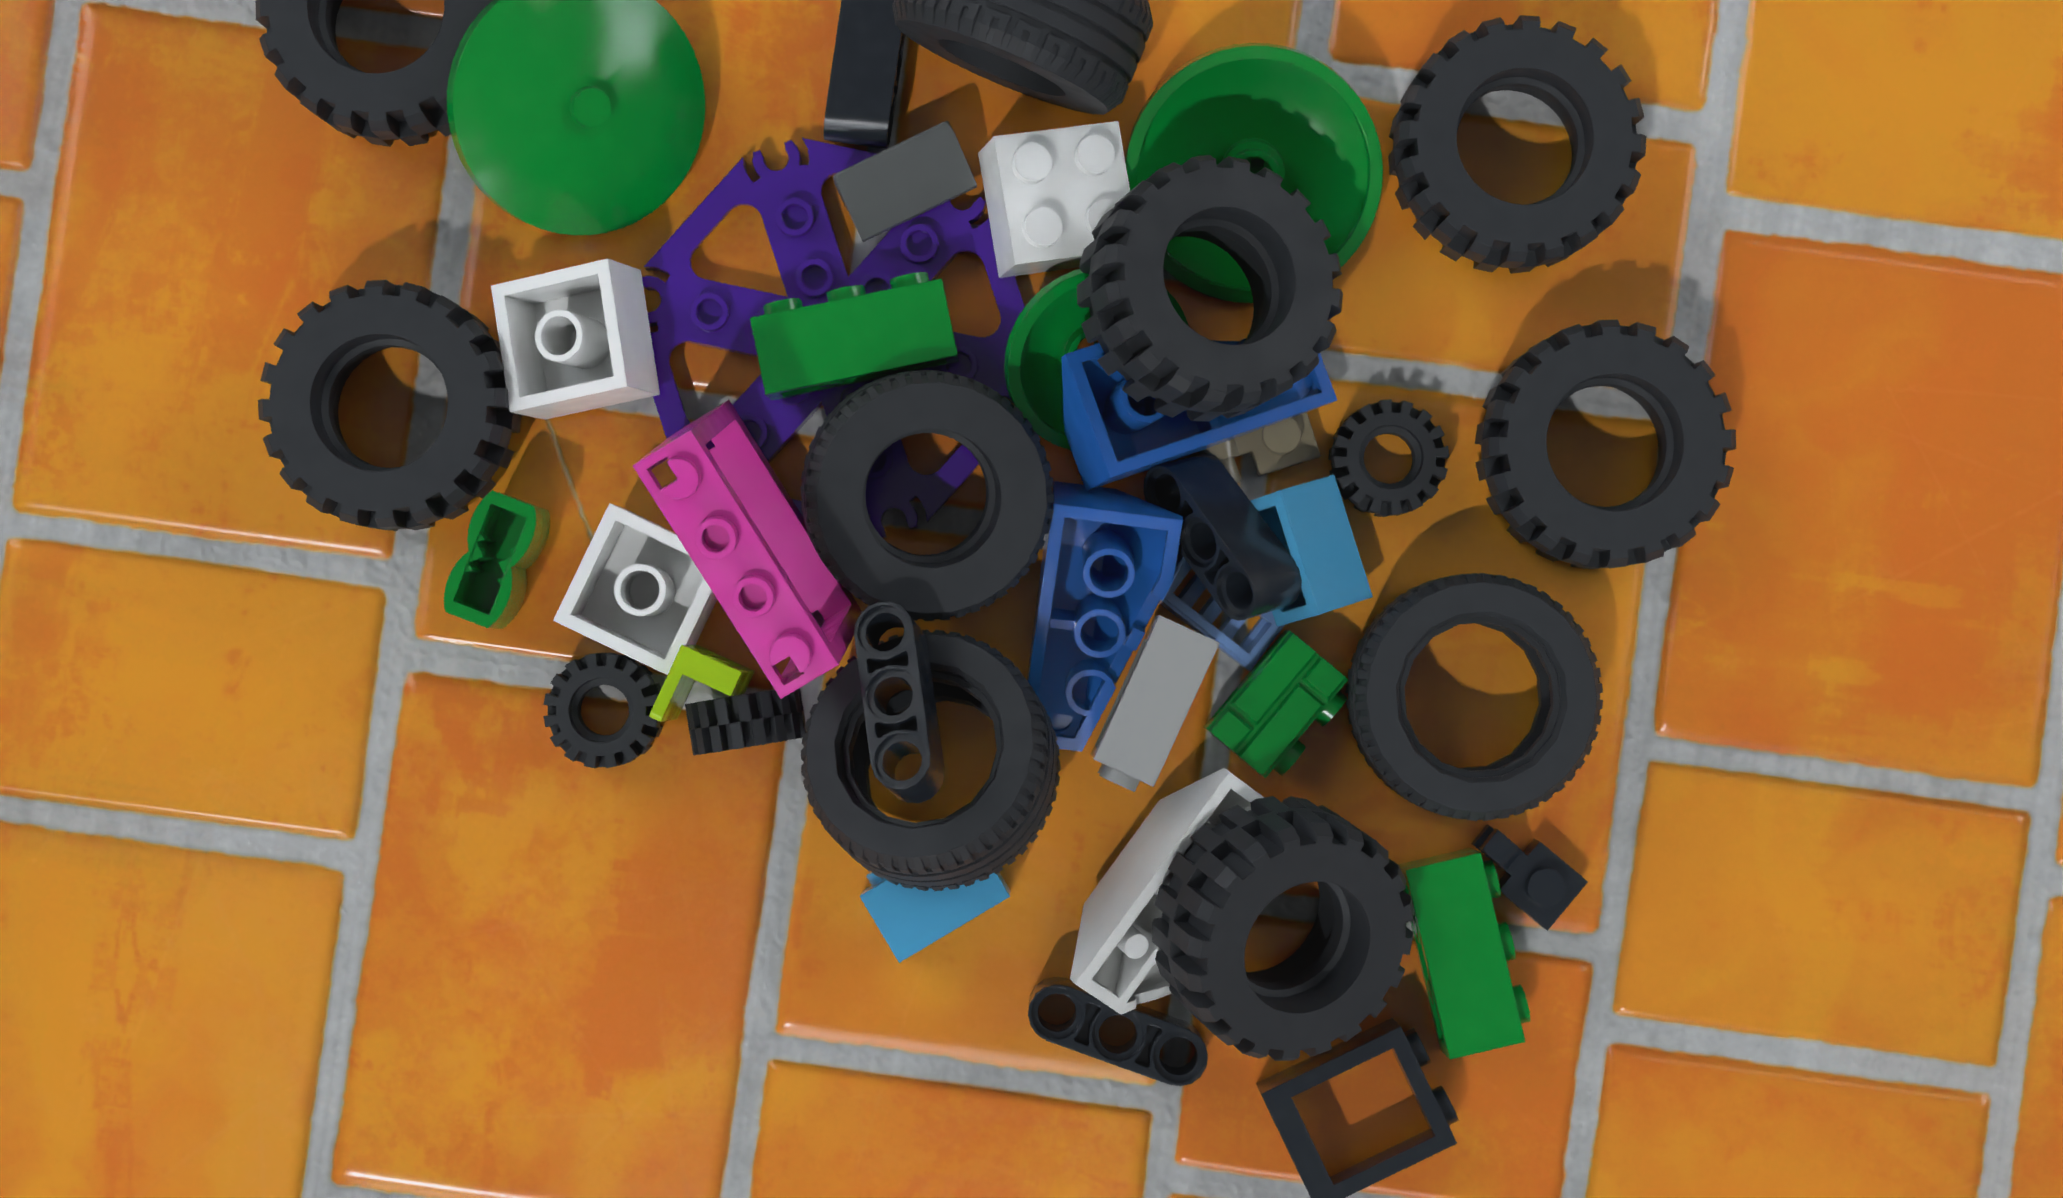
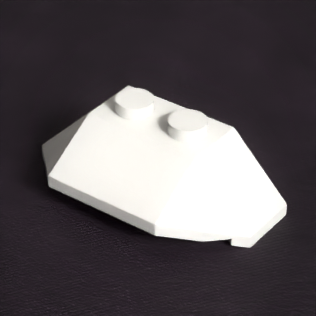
M1222 768L1160 799L1083 905L1070 980L1121 1015L1136 1009L1137 1004L1156 1000L1171 994L1169 990L1170 983L1160 975L1155 961L1156 953L1161 949L1152 942L1153 919L1162 917V911L1154 905L1161 884L1169 885L1173 877V873L1168 870L1170 864L1178 852L1183 856L1186 855L1195 844L1190 837L1204 824L1212 829L1221 823L1218 816L1220 813L1236 805L1249 811L1251 810L1250 802L1264 797L1227 769Z

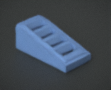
M1178 550L1173 583L1164 600H1160L1159 604L1196 632L1219 642L1218 649L1243 668L1251 671L1285 625L1276 626L1272 611L1258 615L1260 619L1241 644L1237 645L1231 639L1246 620L1237 621L1227 617L1221 627L1217 629L1212 623L1221 613L1222 609L1212 595L1198 613L1191 608L1206 589L1196 573L1178 597L1173 593L1191 570V566Z

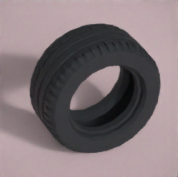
M1485 573L1458 574L1431 580L1409 589L1406 593L1399 595L1393 602L1385 606L1383 611L1375 616L1371 625L1363 632V638L1359 639L1356 652L1350 661L1352 666L1348 670L1349 679L1346 686V693H1348V700H1346L1349 712L1348 720L1353 729L1351 732L1357 741L1360 753L1365 757L1364 760L1374 770L1377 777L1382 779L1385 785L1401 797L1417 806L1443 816L1472 821H1488L1496 818H1509V815L1512 814L1519 815L1527 809L1538 807L1539 802L1548 801L1555 792L1562 790L1565 787L1564 783L1571 781L1576 775V770L1580 769L1585 763L1583 760L1585 755H1589L1591 752L1592 741L1596 739L1598 731H1595L1597 724L1600 725L1601 715L1599 714L1603 706V700H1600V693H1603L1602 683L1599 681L1601 673L1600 668H1596L1595 664L1598 660L1595 653L1591 651L1589 639L1584 638L1582 634L1584 630L1579 624L1575 623L1570 612H1565L1560 603L1552 600L1551 596L1544 591L1539 592L1535 586L1522 583V581L1515 578L1510 579L1507 576ZM1476 623L1503 632L1524 651L1537 677L1539 705L1530 732L1512 753L1487 766L1457 768L1442 763L1420 744L1407 719L1405 685L1413 660L1433 637L1459 624Z
M922 630L928 644L935 702L950 701L973 706L991 718L994 723L996 755L989 779L974 799L946 818L918 823L888 817L878 810L871 798L868 771L871 762L858 662L855 656L847 660L848 664L845 667L841 666L836 671L837 676L834 679L830 678L825 684L827 687L824 691H820L817 697L818 704H814L809 712L811 718L807 719L805 725L807 733L803 734L802 738L804 748L801 750V760L804 763L801 765V774L805 778L803 784L808 792L809 803L814 808L813 812L830 836L854 860L869 872L871 871L875 876L882 879L885 878L895 885L900 883L904 888L913 889V887H916L918 890L928 891L929 888H932L934 891H942L947 887L950 890L959 889L960 885L967 887L975 884V880L983 881L988 879L992 873L998 874L1003 870L1002 866L1015 862V857L1018 854L1023 855L1028 849L1026 845L1029 842L1033 843L1038 837L1036 833L1039 830H1043L1046 823L1045 817L1049 816L1053 809L1051 806L1052 802L1056 801L1057 791L1055 789L1059 786L1060 776L1058 772L1061 770L1058 759L1060 753L1056 742L1058 739L1047 711L1030 683L1011 660L1004 657L996 648H991L989 644L983 641L977 642L971 636H961L958 632L946 634L943 630H935L934 632ZM897 634L891 636L887 642L879 641L878 651L894 649L901 643L904 634L900 637ZM902 690L895 693L887 704V715H898L908 709L913 700V691Z

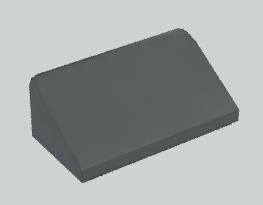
M949 121L942 122L833 176L835 187L863 242L977 188V183Z

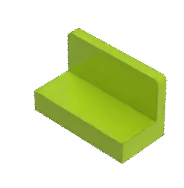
M681 645L649 717L659 722L677 719L695 680L729 696L745 694L755 671L699 645Z

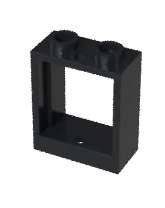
M1390 1018L1355 1035L1346 1042L1343 1041L1332 1046L1331 1050L1305 1059L1256 1083L1310 1198H1346L1457 1144L1449 1125L1459 1121L1443 1087L1439 1086L1431 1090L1421 1067L1431 1063L1414 1028L1403 1032L1401 1026L1393 1018ZM1392 1049L1430 1129L1329 1177L1291 1097Z

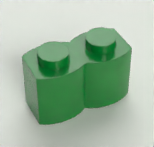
M493 490L489 492L478 504L472 515L467 537L469 551L458 560L448 577L444 592L445 612L486 628L503 629L517 615L523 603L527 588L526 569L536 561L546 544L550 528L549 511L507 494Z

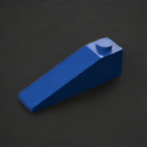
M1246 338L1242 339L1241 341H1212L1221 344L1239 345L1242 344L1246 340ZM1100 343L1067 353L1061 357L1064 432L1086 491L1147 471L1154 466L1169 463L1337 401L1320 353L1318 354L1319 364L1307 377L1294 383L1291 389L1244 414L1228 419L1220 415L1211 421H1191L1187 417V410L1173 418L1158 413L1153 408L1155 398L1149 395L1137 402L1122 390L1127 380L1118 371L1108 376L1097 361L1105 355Z
M1053 481L1052 493H1054V503H1051L1053 515L1049 521V533L1045 534L1046 542L1043 548L1027 681L1032 686L1051 719L1053 730L1058 739L1056 742L1059 749L1082 752L1116 689L1115 684L1133 650L1136 651L1145 635V628L1160 600H1164L1173 583L1183 517L1118 489L1097 487L1086 491L1082 484Z

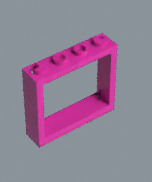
M727 400L676 431L636 462L633 467L778 696L782 699L839 665L854 636L855 623L862 611L851 593L834 578L820 559L810 540L803 516L730 400ZM712 440L715 446L708 450L706 444ZM669 459L667 463L677 479L662 488L651 470ZM816 610H819L825 620L821 627L812 615ZM790 656L789 663L783 673L780 674L775 664Z

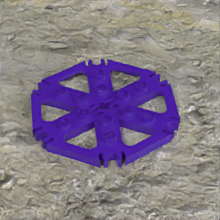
M802 138L809 154V164L802 165V158L798 147L790 140L784 142L789 158L788 164L779 171H773L766 167V161L760 150L753 152L752 163L757 175L760 177L755 182L749 178L746 161L742 157L644 266L646 270L661 271L670 275L666 283L658 277H642L644 289L657 291L661 297L659 307L655 311L647 313L649 326H658L657 332H650L660 395L653 396L666 439L691 423L687 418L670 365L672 351L679 344L687 342L758 357L750 318L765 315L763 308L765 304L790 298H801L803 307L828 302L827 292L854 285H864L866 294L891 289L890 279L917 272H927L929 281H932L962 252L974 253L983 261L1000 312L1001 322L998 329L987 337H976L953 332L959 362L923 370L944 371L971 378L997 391L1012 403L1005 380V352L1011 330L1025 306L1015 276L999 278L989 218L977 228L972 229L970 225L978 221L984 214L986 201L981 197L969 209L958 210L953 207L950 200L892 228L848 277L822 197V188L826 180L831 176L876 155V153ZM741 205L752 206L762 216L787 296L700 278L692 269V255L732 209ZM760 374L733 406L770 463L822 405L827 416L839 402L846 399L847 395L873 380L771 400L765 395L763 380ZM712 440L706 444L708 450L715 446ZM902 440L896 441L881 453L868 476L865 499L868 515H870L873 526L882 538H886V531L882 522L883 516L891 509H898L905 514L909 528H917L919 518L916 509L910 504L915 498H918L925 508L928 523L978 468V461L964 445H961L937 472L930 475H922L910 467ZM792 499L794 504L798 508L799 512L803 516L801 505L802 501Z

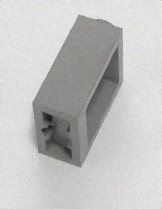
M1161 615L1153 617L1091 752L1092 758L1102 763L1098 771L1099 776L1133 792L1136 791L1140 781L1154 787L1220 644L1219 642Z

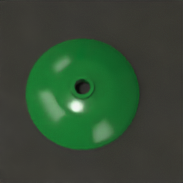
M1081 269L1064 274L1050 282L1028 302L1011 330L1004 363L1007 390L1013 405L1022 412L1024 418L1029 420L1033 430L1039 436L1056 446L1069 450L1071 448L1064 432L1061 357L1077 350L1079 343L1086 338L1081 324L1091 317L1089 307L1081 308L1077 305V285L1089 276V274L1083 273ZM1167 291L1168 297L1175 311L1180 316V318L1188 325L1187 319L1184 315L1182 308L1180 307L1176 299ZM1094 341L1093 345L1098 344L1099 341Z

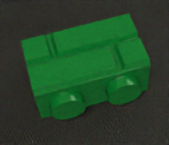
M1284 630L1203 727L1262 777L1266 778L1273 769L1282 776L1304 752L1306 746L1298 739L1315 720L1323 727L1343 706L1347 697L1340 692V689L1348 679L1290 630Z

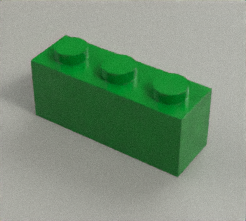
M917 272L890 279L891 289L866 294L864 285H854L827 292L828 302L803 307L801 298H790L765 304L763 306L765 315L750 318L765 395L771 400L874 380L895 372L923 370L959 362L942 279L929 281L927 272Z
M1467 848L1399 864L1406 879V889L1403 891L1412 897L1414 916L1410 924L1440 1050L1449 1059H1455L1525 1042L1521 1024L1530 1022V1011L1521 984L1512 986L1507 961L1515 960L1516 954L1508 924L1506 922L1497 923L1492 899L1501 897V889L1493 861H1483L1481 852Z

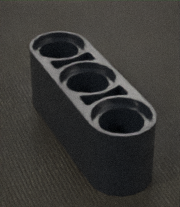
M841 0L824 119V140L888 149L906 37L895 24L892 8L894 0Z
M1206 453L1154 466L1147 472L1144 479L1145 500L1183 517L1178 550L1228 617L1237 621L1246 620L1289 606L1298 599L1302 580L1294 559L1216 456Z
M878 602L868 606L859 615L854 630L871 767L874 776L895 797L907 803H922L931 799L940 790L944 782L945 773L928 644L924 632L902 606L893 602ZM904 628V637L897 647L889 651H878L880 638L887 630ZM902 690L913 691V700L908 709L898 715H887V704L895 693ZM909 754H921L922 763L918 773L905 781L896 780L895 768L898 762Z
M1061 977L1044 979L1034 987L1030 994L1028 1003L1030 1025L1038 1036L1048 1042L1175 1086L1192 1084L1201 1077L1207 1067L1208 1053L1201 1034L1195 1026L1182 1019L1140 1004L1136 1005V1009L1121 1015L1074 984L1070 979ZM1055 993L1064 994L1075 1004V1012L1071 1019L1059 1025L1044 1021L1038 1011L1042 1000L1048 995ZM1115 1015L1125 1016L1135 1025L1134 1035L1131 1040L1120 1046L1109 1045L1099 1036V1029L1103 1021ZM1182 1037L1194 1044V1056L1185 1066L1178 1068L1169 1067L1159 1058L1160 1050L1169 1039Z

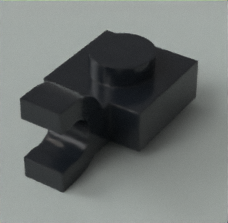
M1487 824L1471 843L1506 872L1499 880L1501 894L1547 931L1588 883L1580 874L1536 839H1533L1522 852L1502 832L1496 828L1493 829Z

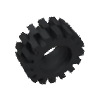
M1392 399L1380 400L1354 412L1337 429L1333 437V446L1329 449L1328 460H1331L1332 470L1329 472L1330 476L1335 475L1341 497L1344 500L1348 499L1354 504L1353 508L1361 512L1373 513L1374 516L1378 517L1398 516L1423 506V503L1433 498L1439 489L1437 487L1445 479L1448 468H1445V459L1449 458L1448 446L1444 447L1441 437L1445 434L1440 425L1435 427L1430 421L1432 416L1424 409L1418 411L1413 408V403L1406 401L1397 403L1392 402ZM1391 434L1398 436L1407 443L1411 450V469L1406 477L1397 483L1388 484L1377 481L1368 473L1365 467V449L1368 443L1378 435Z
M615 653L588 654L583 658L575 659L566 664V669L561 674H556L550 682L553 688L550 693L545 694L543 704L548 705V716H543L545 727L551 728L553 736L550 739L555 747L560 746L566 752L564 756L571 761L582 762L584 766L590 768L620 766L634 761L638 756L645 754L652 747L651 743L655 737H659L663 726H660L661 722L649 717L661 690L660 684L655 683L651 677L653 673L646 666L636 663L634 659ZM599 685H609L617 688L623 693L628 702V719L625 725L612 735H600L591 731L582 719V701L591 689Z
M800 688L780 699L775 690L685 704L693 755L798 739L807 733Z

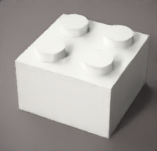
M1118 121L993 136L978 152L999 278L1078 268L1084 248L1094 241L1092 231L1100 219L1115 207L1114 204L1130 192Z
M607 258L491 286L506 389H508L509 411L511 413L546 420L660 395L640 269Z
M609 503L553 621L668 675L681 645H696L717 598L675 532L620 506Z

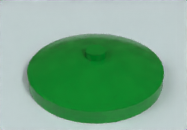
M493 0L477 15L459 43L449 73L447 115L453 143L464 168L477 187L494 204L518 220L543 230L567 235H595L622 229L638 222L661 206L675 192L692 166L700 146L705 121V91L700 65L686 34L668 11L655 0Z
M1242 43L1217 48L1201 54L1172 72L1156 88L1143 106L1133 126L1125 159L1130 191L1139 183L1149 178L1158 169L1173 162L1182 165L1191 157L1211 155L1216 159V166L1228 156L1248 160L1250 163L1249 172L1256 174L1266 167L1282 176L1283 181L1280 187L1290 194L1298 189L1311 202L1305 210L1315 223L1323 219L1331 234V237L1324 241L1328 254H1338L1340 267L1357 251L1374 221L1383 182L1382 152L1374 123L1366 107L1344 78L1322 61L1302 51L1270 43ZM1175 237L1168 243L1163 268L1177 280L1211 297L1232 302L1253 303L1251 288L1244 272L1238 263L1222 248L1209 241L1195 237Z

